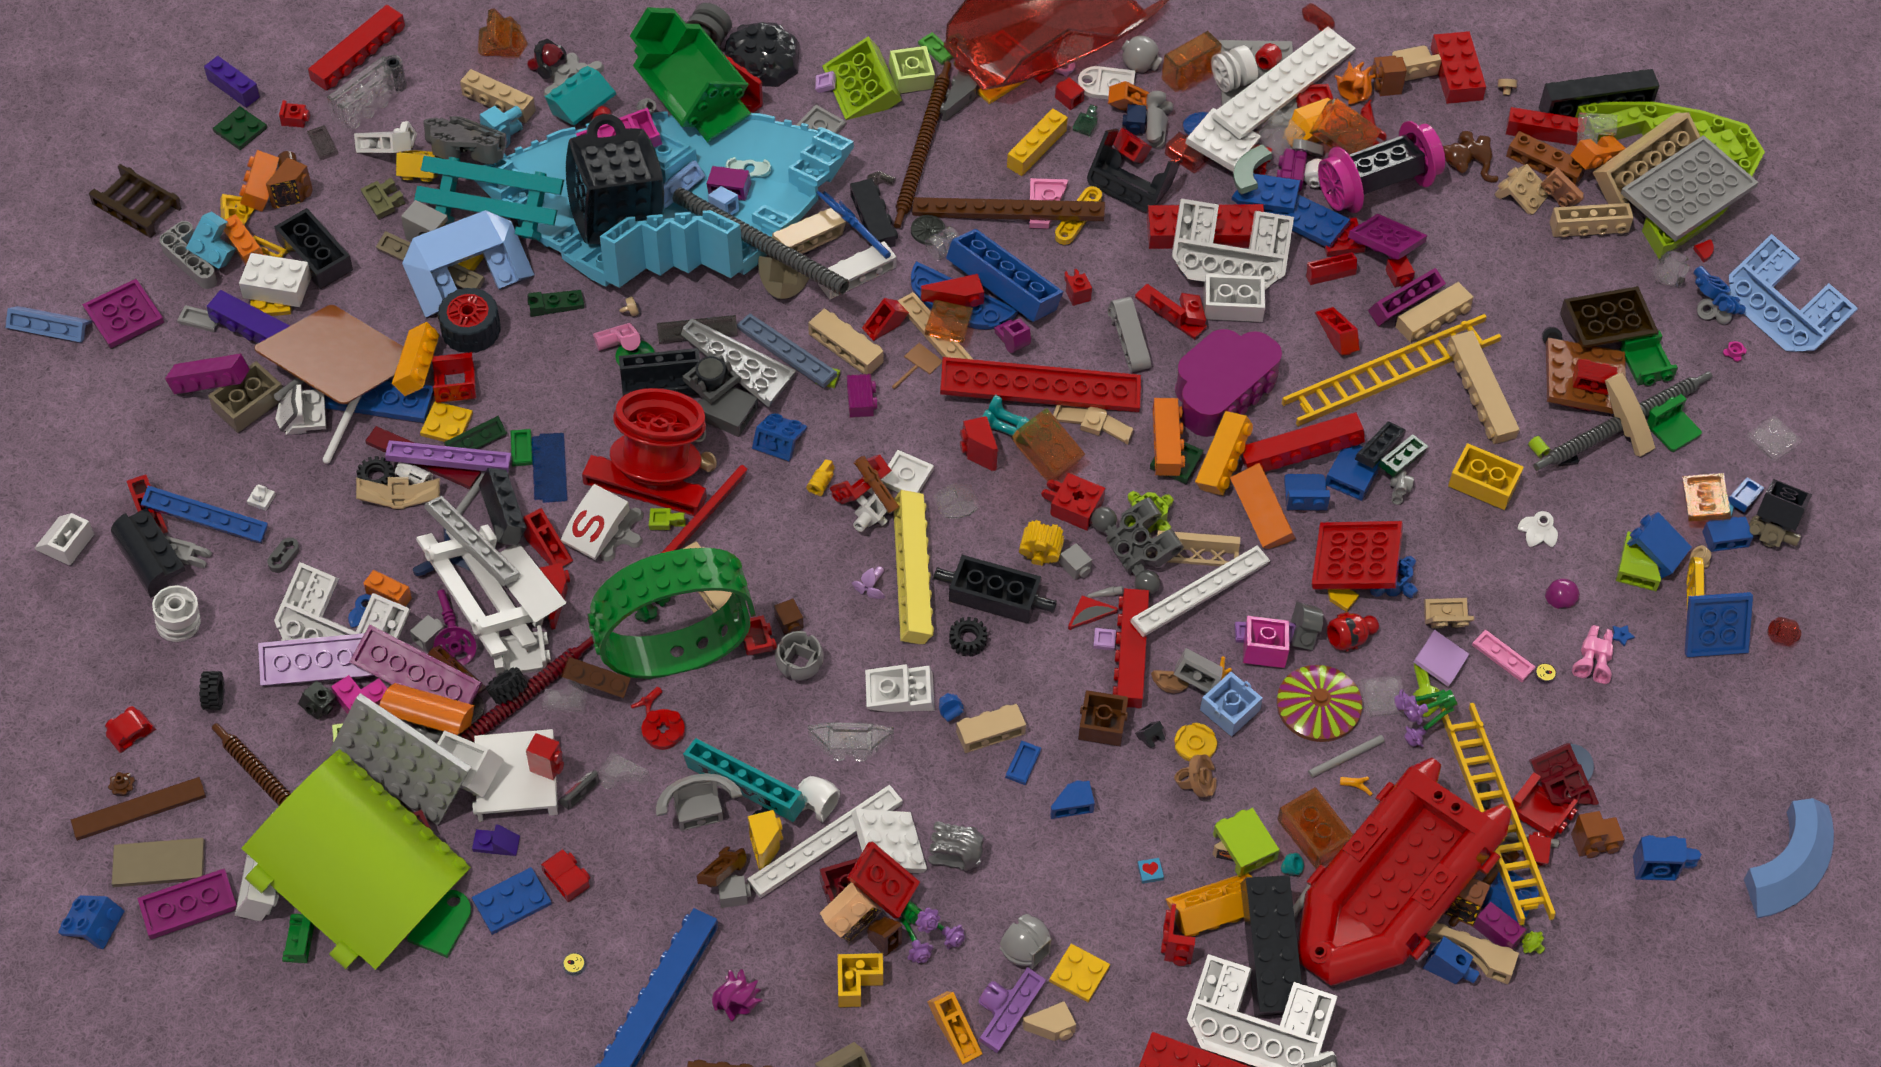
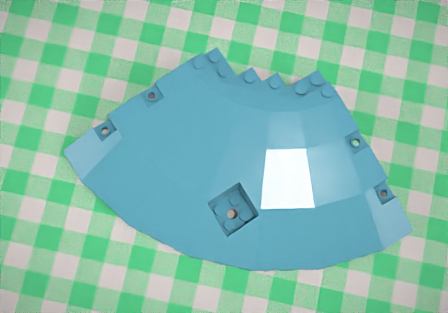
M668 111L652 113V120L662 141V145L654 147L661 167L663 184L690 162L696 160L706 177L688 191L708 202L709 194L706 183L712 166L726 167L727 160L733 159V157L741 161L751 159L756 162H763L766 159L770 162V174L766 177H751V186L746 201L738 200L739 211L732 216L771 237L777 230H782L802 219L818 201V194L816 193L818 187L826 181H832L854 148V141L825 128L809 129V125L804 123L800 127L792 125V120L785 119L783 123L775 121L774 116L760 113H751L744 120L707 142L695 127H682L673 115H668ZM589 123L586 124V128L580 130L571 127L546 135L547 140L542 142L534 140L531 142L530 147L525 149L521 146L515 148V153L508 156L504 153L503 159L498 163L483 165L535 174L536 171L547 174V177L563 179L564 184L561 195L545 193L542 207L555 209L558 212L554 226L538 223L537 231L542 233L539 242L547 248L551 247L561 252L564 261L591 280L605 287L611 283L620 288L645 269L661 276L673 266L689 273L700 264L732 278L738 272L745 275L758 265L759 256H767L764 252L741 240L740 224L711 210L703 211V216H697L674 202L664 209V214L648 215L645 221H635V217H626L600 236L601 244H586L575 224L569 204L566 185V154L569 139L577 137L576 133L587 130ZM748 164L744 168V170H748L750 173L755 169L752 164ZM474 180L492 199L520 204L527 203L528 189ZM517 219L518 225L521 227L523 220Z

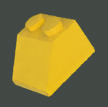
M411 150L397 152L396 176H402L403 180H413V177H419L421 181L430 182L432 178L438 177V174L421 171L423 157H441L433 155L432 151Z
M774 810L748 816L749 837L759 871L771 863L780 849V841L783 840L780 817H775Z

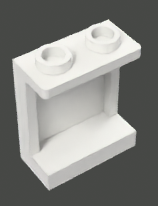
M541 625L537 626V632H532L538 641L537 644L521 648L513 635L500 637L499 631L496 632L507 649V653L494 656L497 676H499V673H504V670H509L512 667H518L522 674L541 671L547 666L548 662H551L550 652L545 650L544 646L548 644L547 632H542Z

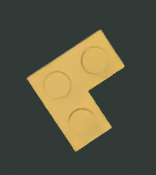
M883 953L837 954L838 1007H861V986L883 985Z

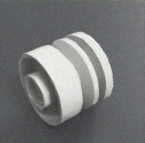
M1245 45L1235 47L1229 52L1224 51L1212 57L1213 76L1223 92L1238 89L1240 85L1252 84L1258 78L1255 58L1250 49Z
M176 585L168 586L155 595L152 606L156 630L160 636L173 642H181L193 637L201 624L198 601L194 592L187 587Z

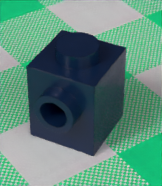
M1128 104L1127 115L1123 114L1122 126H1126V130L1134 135L1144 134L1147 106Z

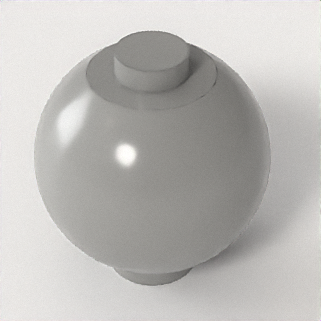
M1135 36L1130 41L1126 40L1121 48L1124 50L1122 58L1125 65L1137 73H1145L1148 69L1156 71L1162 61V58L1158 56L1159 49L1157 44L1147 36Z

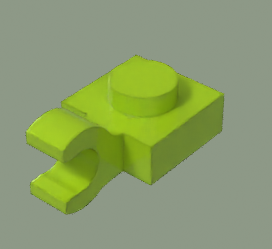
M650 508L649 529L670 530V525L685 527V513H672L671 508Z

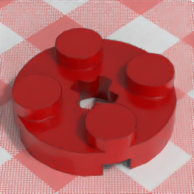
M668 709L648 712L641 727L644 740L651 747L659 750L674 747L683 739L685 734L684 721L679 712ZM662 725L669 728V730H665V733H661L657 729L661 728Z

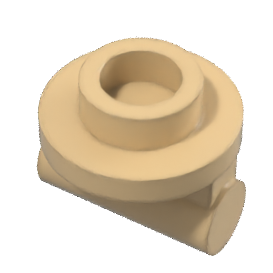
M711 452L702 453L700 468L707 472L714 471L717 465L715 456Z

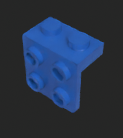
M1323 474L1285 475L1286 510L1328 509L1330 490H1326L1325 476Z
M1508 871L1511 882L1526 880L1518 876L1514 871ZM1499 872L1487 893L1482 908L1485 909L1492 902L1518 922ZM1537 886L1514 889L1518 900L1535 898L1539 895ZM1522 908L1526 920L1530 910L1524 911Z
M80 895L72 903V907L66 918L62 921L58 933L62 936L84 937L96 948L104 949L125 911L107 896Z

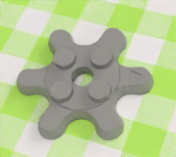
M575 53L567 54L566 64L559 65L558 67L549 66L552 70L550 78L554 83L545 88L544 97L552 89L564 83L566 79L578 73L581 68L589 66L601 73L604 70L603 64L600 61H594L588 65L586 63H579V57Z
M632 508L620 522L618 532L600 553L602 560L607 562L613 560L616 555L615 549L621 544L629 545L632 548H638L642 545V537L631 531L632 525L643 519L644 514L639 508Z

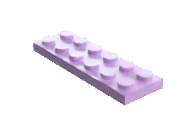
M364 633L258 643L260 685L270 686L314 682L316 680L343 679L348 675L351 678L375 676L349 662Z

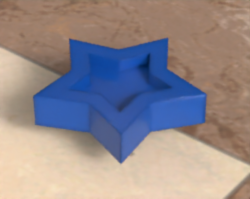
M1628 625L1622 628L1612 627L1614 631L1613 640L1619 641L1623 646H1625L1627 640L1635 638L1628 631Z

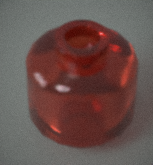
M1778 617L1772 620L1768 626V635L1774 643L1791 646L1801 637L1799 624L1795 620Z

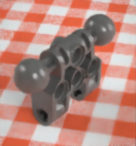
M1151 498L1141 500L1122 513L1119 528L1116 527L1117 516L1111 508L1103 506L1096 508L1091 517L1093 527L1097 531L1107 534L1106 541L1129 574L1133 573L1135 575V588L1149 590V596L1155 594L1160 587V578L1155 572L1146 570L1144 566L1161 567L1183 550L1184 545L1172 529L1166 530L1155 538L1148 532L1147 529L1162 516ZM1131 520H1136L1133 526L1128 527V523ZM1147 536L1144 542L1139 543L1140 537ZM1124 548H1130L1127 554H1122ZM1152 552H1158L1155 558H1149Z

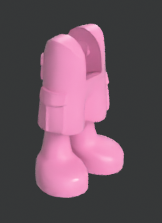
M1593 625L1582 644L1581 652L1584 657L1574 663L1572 673L1574 676L1587 678L1592 672L1593 659L1596 658L1597 664L1593 672V680L1598 683L1608 684L1612 677L1607 662L1612 660L1613 632L1606 629L1603 639L1597 638L1599 626Z

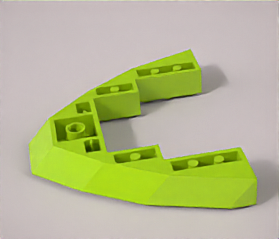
M1593 102L1589 105L1578 106L1576 118L1586 119L1584 137L1592 139L1596 144L1604 136L1612 135L1617 140L1641 133L1644 136L1673 114L1689 112L1700 137L1704 135L1751 176H1753L1765 153L1747 124L1702 110L1658 102H1601L1599 104ZM1728 207L1676 242L1648 217L1645 220L1642 232L1660 260L1706 229Z

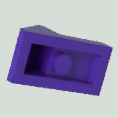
M498 824L495 826V831L476 829L472 851L516 856L520 835Z

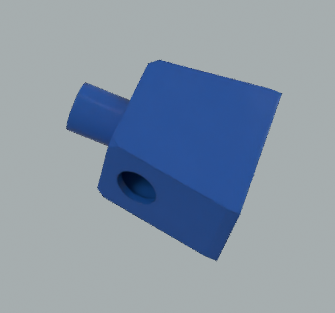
M1443 937L1431 950L1423 966V969L1453 984H1457L1461 978L1473 984L1480 973L1469 966L1473 956L1446 937Z

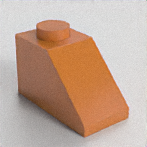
M1124 81L1109 86L1108 104L1120 110H1127L1128 104L1147 106L1146 97L1149 92Z

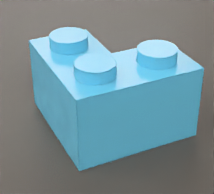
M213 212L202 215L186 249L218 269L226 266L236 250L235 247L220 239L228 221Z

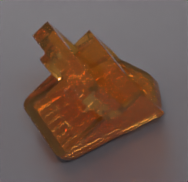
M495 8L488 10L487 26L479 30L478 53L480 55L519 57L527 47L528 42L520 30L521 26L511 16L504 18Z

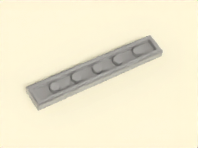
M439 496L425 503L424 508L502 586L519 579L520 573L447 500Z

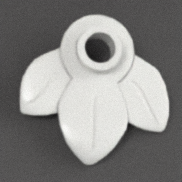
M1540 511L1534 517H1525L1520 521L1517 529L1527 532L1526 542L1529 547L1536 546L1542 541L1548 546L1553 547L1557 542L1558 532L1553 526L1554 520L1550 513ZM1545 518L1547 522L1541 523L1539 519Z

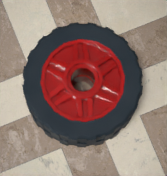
M478 288L458 289L448 294L439 305L438 319L442 338H444V342L451 349L457 352L478 353L488 349L498 339L501 332L496 301L486 291L479 290Z

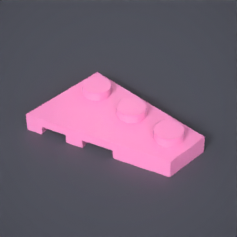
M1030 178V200L1061 201L1068 186V180ZM1029 220V228L1049 229L1052 220Z

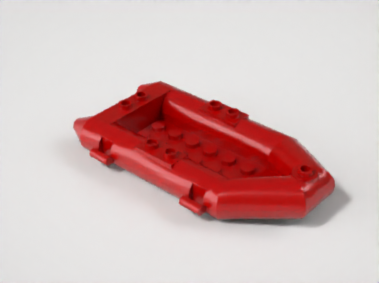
M1429 758L1408 767L1395 784L1388 782L1375 798L1379 804L1325 868L1319 865L1306 881L1310 887L1305 893L1297 944L1299 963L1330 986H1335L1403 965L1409 956L1418 960L1431 944L1425 938L1478 871L1487 875L1501 858L1495 851L1507 837L1512 811L1504 804H1500L1480 812L1438 784L1441 764L1434 758Z

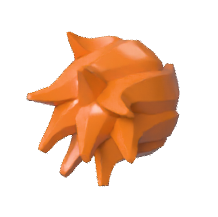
M1349 61L1348 68L1343 76L1335 75L1339 93L1343 98L1349 100L1348 105L1364 102L1372 94L1371 80L1376 76L1375 74L1369 75L1372 69L1371 66L1361 71L1364 62H1361L1353 69Z

